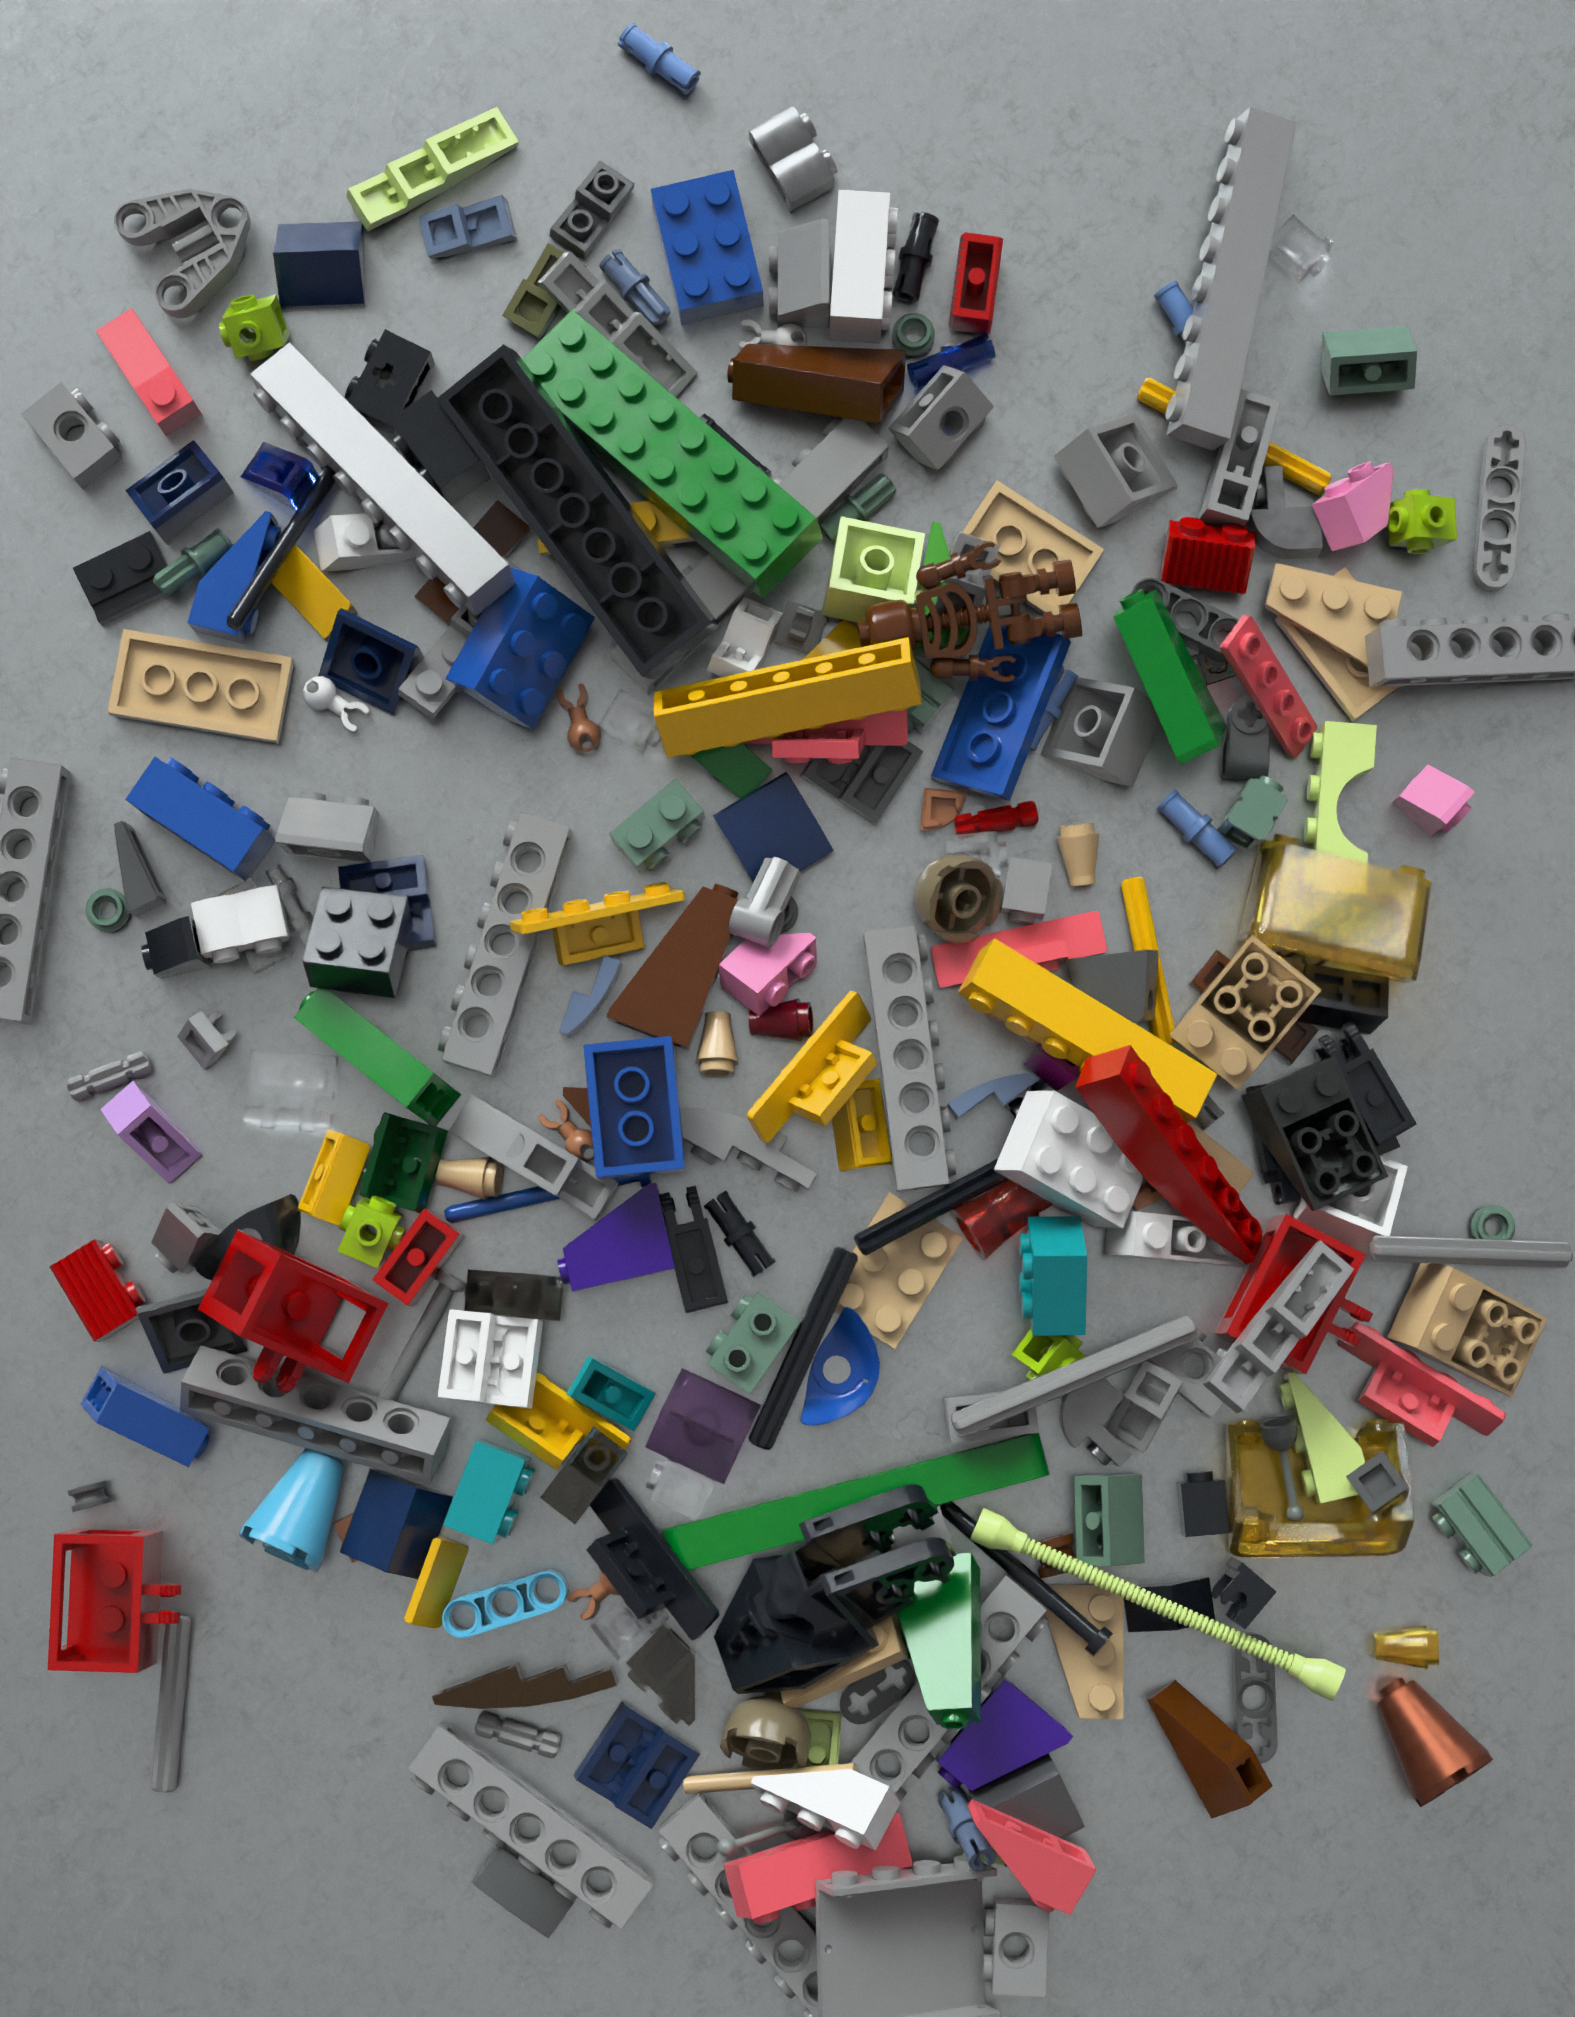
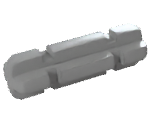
M138 1052L127 1056V1061L120 1059L88 1071V1076L81 1074L70 1078L67 1081V1088L73 1100L82 1101L92 1097L93 1092L100 1094L131 1082L130 1078L132 1077L139 1079L151 1074L152 1065L146 1053Z
M487 1711L481 1712L475 1726V1733L478 1736L488 1739L496 1737L498 1738L497 1742L529 1752L532 1749L538 1750V1755L548 1758H555L561 1744V1736L547 1730L541 1733L538 1732L539 1728L506 1717L503 1721L498 1719L499 1715Z

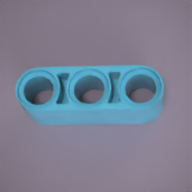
M544 1569L459 1596L445 1607L442 1615L443 1626L453 1637L468 1638L553 1611L566 1600L569 1592L568 1581L561 1572L554 1569ZM550 1578L557 1582L560 1588L557 1600L546 1602L539 1598L536 1591L539 1580ZM507 1591L516 1597L518 1607L512 1615H503L497 1611L494 1600L499 1592ZM466 1605L473 1609L475 1622L472 1627L464 1629L455 1624L452 1614L456 1606Z

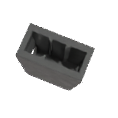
M1139 950L1067 959V966L1075 988L1133 1023L1154 1020L1158 950Z

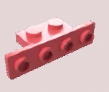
M1242 615L1219 648L1247 694L1251 695L1286 754L1297 758L1312 738L1313 732L1317 730V724L1253 617Z
M908 709L903 711H887L869 715L860 720H845L826 724L818 729L807 728L784 733L775 738L765 737L741 743L772 744V757L785 758V761L788 763L799 764L808 762L811 758H827L828 762L833 764H846L854 759H859L865 745L905 746L908 742Z
M1092 911L980 935L969 942L958 944L947 942L933 945L930 949L938 986L946 988L963 983L979 951L994 938L1049 972L1060 970V963L1067 962V959L1104 954L1107 951V945L1100 914L1098 911Z
M1355 1322L1349 1328V1330L1361 1338L1357 1348L1341 1340L1338 1343L1340 1347L1374 1367L1358 1402L1431 1447H1434L1441 1440L1452 1416L1485 1436L1491 1434L1503 1423L1506 1417V1413L1495 1407L1491 1400L1469 1391L1458 1384L1449 1374L1435 1370L1422 1362L1415 1353L1401 1349L1383 1338L1381 1333L1372 1327Z

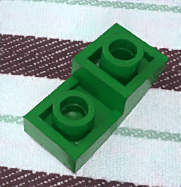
M743 743L733 747L722 746L703 750L690 755L740 799L756 790L773 770Z

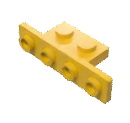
M669 882L654 883L644 886L645 893L632 896L629 895V891L604 894V901L589 904L587 899H580L563 903V910L548 913L547 908L526 910L521 912L522 919L510 921L511 931L520 934L552 928L558 964L564 966L604 957V955L610 956L645 948L638 910L685 900V894L683 890L670 888Z
M854 991L848 992L748 1111L747 1118L760 1140L769 1143L793 1113L826 1127L878 1064L872 1052L852 1044L871 1020V1016L858 993Z
M540 1373L536 1374L532 1409L495 1405L485 1421L556 1470L559 1469L577 1443L608 1465L615 1466L631 1442V1438L617 1426L609 1423L581 1402L568 1396L565 1391Z

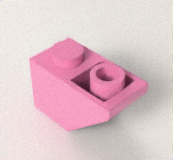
M1371 461L1353 467L1347 472L1349 478L1338 480L1325 487L1326 495L1312 504L1331 551L1365 543L1388 525L1394 472L1391 462L1373 467Z
M1427 765L1392 803L1431 837L1440 829L1448 833L1453 826L1455 827L1468 814L1472 807L1467 801L1475 792L1462 782Z
M810 933L779 935L776 943L771 948L745 939L719 964L721 988L760 1016L770 1006L778 1005L786 996L788 988L799 978L804 979L813 971L817 964L816 937Z

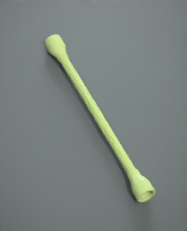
M983 1508L970 1538L971 1541L989 1549L1010 1550L1017 1554H1020V1552L1024 1554L1026 1552L1027 1556L1031 1555L1033 1559L1036 1557L1038 1561L1042 1560V1563L1047 1562L1049 1566L1052 1564L1053 1568L1057 1566L1058 1570L1068 1571L1069 1575L1073 1573L1074 1577L1084 1578L1083 1580L1085 1582L1089 1581V1584L1094 1583L1096 1587L1099 1585V1588H1104L1105 1591L1110 1590L1112 1594L1115 1592L1116 1596L1120 1594L1121 1598L1131 1599L1132 1603L1136 1601V1604H1141L1143 1608L1147 1606L1148 1610L1157 1611L1159 1615L1163 1613L1162 1616H1168V1619L1173 1618L1175 1622L1178 1620L1179 1624L1189 1625L1191 1629L1194 1627L1195 1631L1205 1632L1206 1636L1210 1634L1211 1638L1220 1639L1222 1643L1226 1641L1227 1645L1231 1644V1647L1236 1646V1649H1242V1652L1247 1651L1249 1655L1252 1653V1656H1257L1258 1659L1263 1658L1265 1662L1268 1660L1269 1664L1279 1665L1281 1669L1284 1667L1287 1674L1297 1678L1311 1692L1328 1700H1334L1344 1678L1346 1668L1326 1659L1305 1658L1296 1653L1288 1655L1289 1653H1283L1282 1649L1278 1651L1277 1647L1267 1646L1266 1642L1262 1644L1261 1640L1257 1641L1254 1637L1251 1639L1250 1635L1246 1637V1634H1241L1239 1630L1230 1629V1626L1225 1627L1223 1623L1220 1625L1218 1621L1214 1622V1619L1209 1620L1207 1616L1204 1618L1203 1614L1193 1613L1191 1609L1188 1611L1187 1607L1177 1606L1176 1602L1172 1604L1171 1600L1167 1602V1599H1161L1160 1595L1156 1597L1155 1593L1151 1594V1591L1146 1592V1589H1141L1140 1586L1135 1587V1584L1130 1585L1128 1581L1125 1583L1124 1579L1114 1578L1113 1574L1109 1576L1108 1572L1098 1571L1097 1567L1093 1569V1566H1088V1563L1083 1564L1081 1560L1077 1562V1558L1067 1557L1065 1553L1062 1555L1061 1551L1051 1550L1050 1546L1046 1548L1045 1544L1035 1543L1034 1539L1030 1541V1538L1027 1537L1028 1534L1017 1530L1004 1516Z

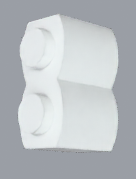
M277 885L250 889L236 894L223 895L191 903L201 954L205 958H213V963H225L239 959L238 952L255 948L256 954L276 952L282 949L281 943L291 940L281 890Z

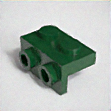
M384 1112L380 1124L374 1132V1144L368 1165L362 1173V1185L359 1195L371 1199L372 1196H378L394 1203L396 1207L421 1213L426 1208L448 1130Z

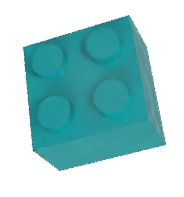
M1080 1216L1028 1217L1027 1233L1019 1234L1020 1260H1022V1272H1019V1298L1021 1299L1022 1319H1030L1032 1336L1086 1335L1087 1251Z
M485 1439L475 1441L443 1526L492 1545L498 1542L501 1537L507 1538V1536H510L519 1514L518 1510L513 1509L517 1495H526L535 1473L534 1469L528 1467L532 1458Z

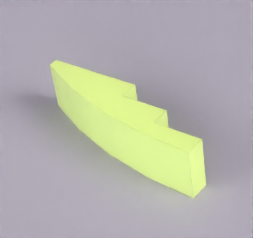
M496 107L426 139L423 148L388 163L385 172L349 188L346 198L366 230L370 231L416 208L480 171L518 146L519 141Z

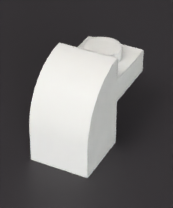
M743 597L732 614L723 641L711 657L707 671L716 674L720 678L761 669L783 613Z

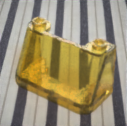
M1274 834L1273 841L1265 840L1260 845L1237 938L1238 943L1245 944L1253 934L1268 947L1272 948L1274 945L1273 950L1289 951L1366 970V973L1370 974L1382 973L1383 977H1389V980L1400 983L1416 981L1421 962L1432 884L1431 880L1424 878L1425 870L1400 865L1399 871L1371 865L1299 847V839L1281 834Z
M1373 1419L1368 1421L1363 1428L1359 1429L1356 1438H1353L1362 1448L1365 1463L1383 1451L1410 1488V1490L1374 1515L1359 1495L1316 1504L1314 1496L1307 1497L1301 1478V1471L1307 1470L1303 1452L1296 1454L1292 1445L1287 1451L1297 1502L1304 1510V1517L1299 1522H1292L1287 1518L1286 1512L1289 1508L1279 1452L1272 1451L1265 1445L1260 1424L1256 1421L1246 1420L1240 1421L1235 1425H1228L1226 1431V1466L1230 1553L1243 1558L1389 1556L1403 1551L1415 1521L1404 1423H1391L1387 1419Z

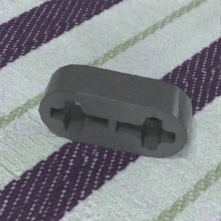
M904 1659L891 1665L895 1670L901 1667L906 1670V1673L902 1676L905 1684L900 1688L890 1684L880 1691L877 1685L887 1678L886 1668L848 1685L840 1697V1710L843 1716L851 1723L866 1724L905 1696L914 1684V1671L910 1663ZM873 1689L877 1695L868 1701V1713L863 1715L859 1710L853 1713L848 1710V1707L852 1704L849 1697L852 1693L856 1692L861 1697Z

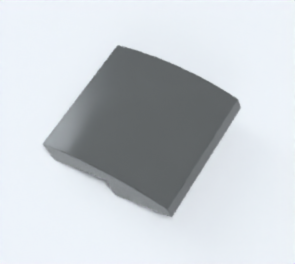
M909 741L905 746L865 745L859 759H854L846 764H833L828 762L827 758H811L800 776L850 809L877 823L923 751Z

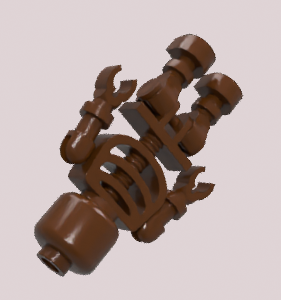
M984 541L977 544L973 550L959 556L958 552L950 554L949 560L938 564L933 562L918 569L916 580L924 588L914 593L916 608L910 609L907 601L902 599L871 604L866 608L865 621L857 622L861 647L909 637L912 652L915 651L916 643L921 642L925 656L934 658L930 664V670L936 678L952 679V676H968L969 681H978L979 676H984L1001 682L1012 681L1015 679L1012 673L1001 675L997 669H992V667H998L1002 661L1008 660L1014 663L1016 659L1009 654H998L993 656V658L979 659L978 655H969L968 659L953 658L962 657L971 651L977 636V624L987 623V621L990 623L992 643L995 650L1004 648L1001 626L1006 625L1007 638L1010 645L1029 643L1032 641L1031 638L1042 636L1043 634H1046V638L1056 637V632L1062 631L1064 639L1082 637V624L1077 602L1058 605L1059 614L1053 615L1052 611L1043 612V617L1030 618L1029 612H1021L1020 603L1028 600L1027 595L1039 591L1040 595L1049 594V589L1056 588L1058 597L1076 594L1072 562L1070 559L1052 562L1053 571L1046 572V569L1043 568L1037 569L1036 574L1022 575V572H1011L999 575L1001 596L997 597L992 575L982 576L986 605L982 604L975 607L970 596L960 584L954 581H940L953 576L961 579L966 577L965 572L979 568L981 570H988L998 566L1001 562L998 558L988 563L983 562L981 559L975 560L981 557L983 549L987 547L994 548L995 543ZM946 592H955L960 595L966 607L954 610L953 604L946 595ZM937 596L941 598L946 611L937 612L931 597ZM1010 605L1011 614L999 616L998 607ZM925 606L928 607V610L930 612L927 616L924 610ZM960 626H968V632L964 641L955 646L958 638V628ZM948 628L946 643L940 646L941 631ZM929 631L932 633V637H931V640H930V641H929V636H928V632H929Z

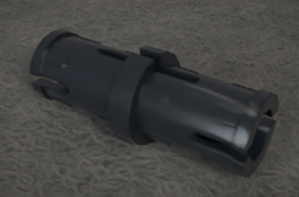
M915 212L912 215L908 239L905 246L900 249V270L892 293L900 300L911 302L912 296V301H919L926 268L930 267L932 263L931 246L939 223V219L932 214L925 212L919 214Z
M726 1190L716 1198L726 1213L722 1211L714 1198L705 1204L704 1208L708 1210L725 1234L724 1242L726 1245L734 1247L754 1278L763 1271L754 1255L758 1257L765 1269L774 1264L776 1260L771 1257L753 1230L756 1226L752 1221L747 1223Z

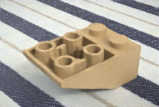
M1252 934L1175 1026L1170 1036L1234 1088L1239 1090L1322 989Z
M1420 1263L1387 1338L1498 1392L1513 1397L1548 1318L1453 1267L1443 1264Z

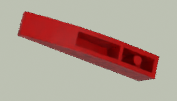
M1131 1045L1086 1058L1075 1088L1122 1153L1142 1176L1189 1221L1245 1264L1253 1263L1263 1235L1260 1223L1256 1218L1252 1217L1240 1200L1236 1189L1230 1186L1218 1169L1215 1159L1208 1155L1198 1141L1193 1128L1186 1124L1174 1107L1171 1097L1164 1093L1152 1076L1146 1062L1140 1059Z

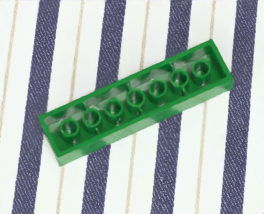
M571 310L522 359L586 446L762 599L823 539L817 518L574 310Z

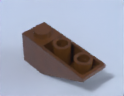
M1176 1680L1169 1683L1147 1700L1211 1819L1249 1806L1272 1787L1252 1747Z

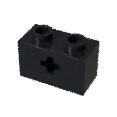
M385 329L380 340L374 338L370 343L364 357L367 365L360 377L354 376L350 381L345 393V399L372 426L393 435L395 431L389 420L416 401L435 362L431 351ZM392 374L395 380L394 385L386 383L382 389L379 380H388Z

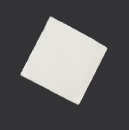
M449 1309L438 1397L532 1409L543 1321Z

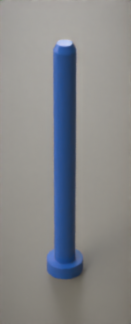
M651 1175L612 1178L619 1182L617 1186L639 1181L641 1187H645L647 1184L652 1183ZM536 1186L501 1194L498 1197H488L487 1200L478 1199L447 1207L444 1213L447 1222L455 1223L560 1198L542 1187Z

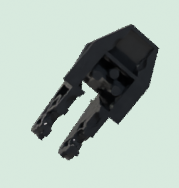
M916 1484L904 1485L803 1521L799 1524L805 1540L804 1543L783 1555L752 1560L714 1635L734 1692L737 1694L805 1689L878 1646L879 1642L872 1626L913 1603L912 1596L916 1595L914 1592V1583L916 1581L930 1582L940 1580L943 1584L951 1581L949 1573L954 1567L953 1557L956 1556V1552L942 1538H926L890 1551L892 1549L891 1545L894 1544L892 1534L895 1528L912 1525L916 1530L920 1529L923 1531L935 1524L932 1516L939 1513L938 1509L928 1499L922 1486ZM875 1550L882 1553L881 1555L856 1563ZM833 1568L836 1569V1571H834V1572L825 1574V1573H827L828 1571L832 1570ZM819 1577L820 1581L814 1584L812 1581Z

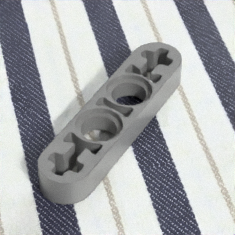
M1509 424L1494 428L1485 439L1483 446L1472 572L1475 583L1481 589L1489 592L1504 588L1513 578L1515 572L1526 442L1522 431L1516 426ZM1502 436L1508 437V444L1515 445V448L1511 449L1507 454L1505 466L1492 468L1491 464L1497 466L1501 461L1502 453L1501 447L1494 446V443H1498ZM1501 476L1508 479L1512 485L1511 495L1507 498H1499L1493 495L1489 486L1492 478ZM1492 518H1499L1505 521L1509 530L1508 536L1502 540L1492 539L1486 532L1487 521ZM1484 547L1492 550L1484 551ZM1506 548L1507 553L1501 551L1497 555V568L1504 570V574H1500L1496 581L1490 580V573L1483 571V568H1486L1491 563L1493 550Z

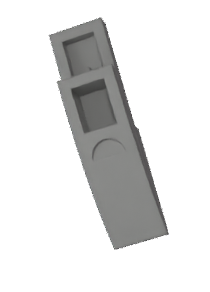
M502 556V558L509 564L510 567L522 570ZM465 605L454 614L448 629L398 689L400 697L432 720L455 692L458 694L461 691L460 688L445 678L482 614L481 612L475 616Z
M472 1094L449 1130L452 1134L595 1220L599 1217L619 1183L612 1178L597 1179L594 1167Z
M680 1108L683 1139L694 1145L690 1151L693 1155L713 1165L716 1158L725 1163L732 1149L735 1148L740 1151L736 1159L757 1171L760 1170L762 1165L778 1173L774 1180L796 1193L800 1186L807 1190L810 1189L817 1173L781 1153L788 1140V1136L777 1132L771 1141L766 1143L759 1139L747 1118L721 1111Z

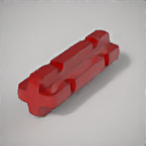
M1034 801L1017 803V807L1014 808L1011 805L977 811V815L974 816L971 813L961 814L954 818V828L959 839L975 837V833L978 832L981 835L1015 829L1018 824L1021 827L1031 826L1038 823V810Z

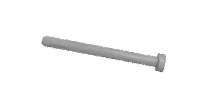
M439 1269L434 1279L440 1283L378 1397L391 1399L396 1402L455 1291L462 1293L466 1282Z

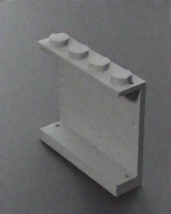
M960 1855L954 1857V1863L940 1865L938 1861L920 1860L914 1862L913 1868L899 1870L897 1866L881 1865L873 1867L870 1874L858 1875L855 1871L843 1870L832 1872L831 1879L815 1880L818 2017H1001V2012L985 2004V1983L982 1980L984 1954L982 1881H984V1877L997 1876V1869L983 1863L984 1870H973L970 1868L966 1856Z

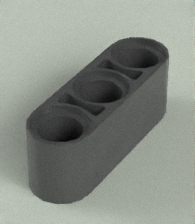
M1144 578L1134 586L1131 593L1143 589L1144 592H1152L1157 589L1186 647L1215 661L1228 662L1220 650V646L1215 641V633L1222 630L1231 632L1239 621L1237 618L1156 578ZM1182 611L1191 612L1197 618L1198 626L1194 629L1182 628L1176 620V614Z

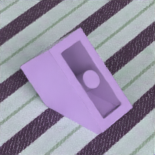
M134 1081L100 1109L117 1135L169 1184L201 1156L199 1150L162 1108Z

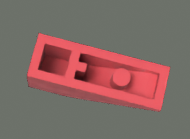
M132 308L96 331L165 436L170 435L202 414Z
M971 1799L967 1807L976 1827L1031 1896L1032 1902L1046 1911L1053 1912L1057 1909L1071 1915L1096 1871L1086 1849Z

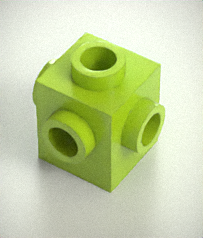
M277 294L257 300L255 295H246L230 302L231 306L227 308L223 315V322L219 324V329L224 345L227 348L232 347L236 359L248 356L251 361L263 359L274 353L273 349L285 346L290 332Z
M1413 489L1404 492V498L1390 503L1387 525L1389 530V546L1407 547V553L1423 554L1432 552L1433 548L1456 541L1455 498L1430 496V490Z
M372 1196L370 1200L362 1198L356 1207L349 1205L339 1226V1229L345 1231V1234L337 1252L378 1269L384 1262L388 1250L393 1252L404 1236L406 1229L399 1226L404 1214L394 1211L396 1207L394 1203L378 1196ZM368 1225L374 1226L377 1233L371 1232Z
M1031 1329L1012 1353V1356L1030 1369L1025 1376L1029 1380L1087 1357L1078 1350L1083 1342L1074 1335L1032 1336Z

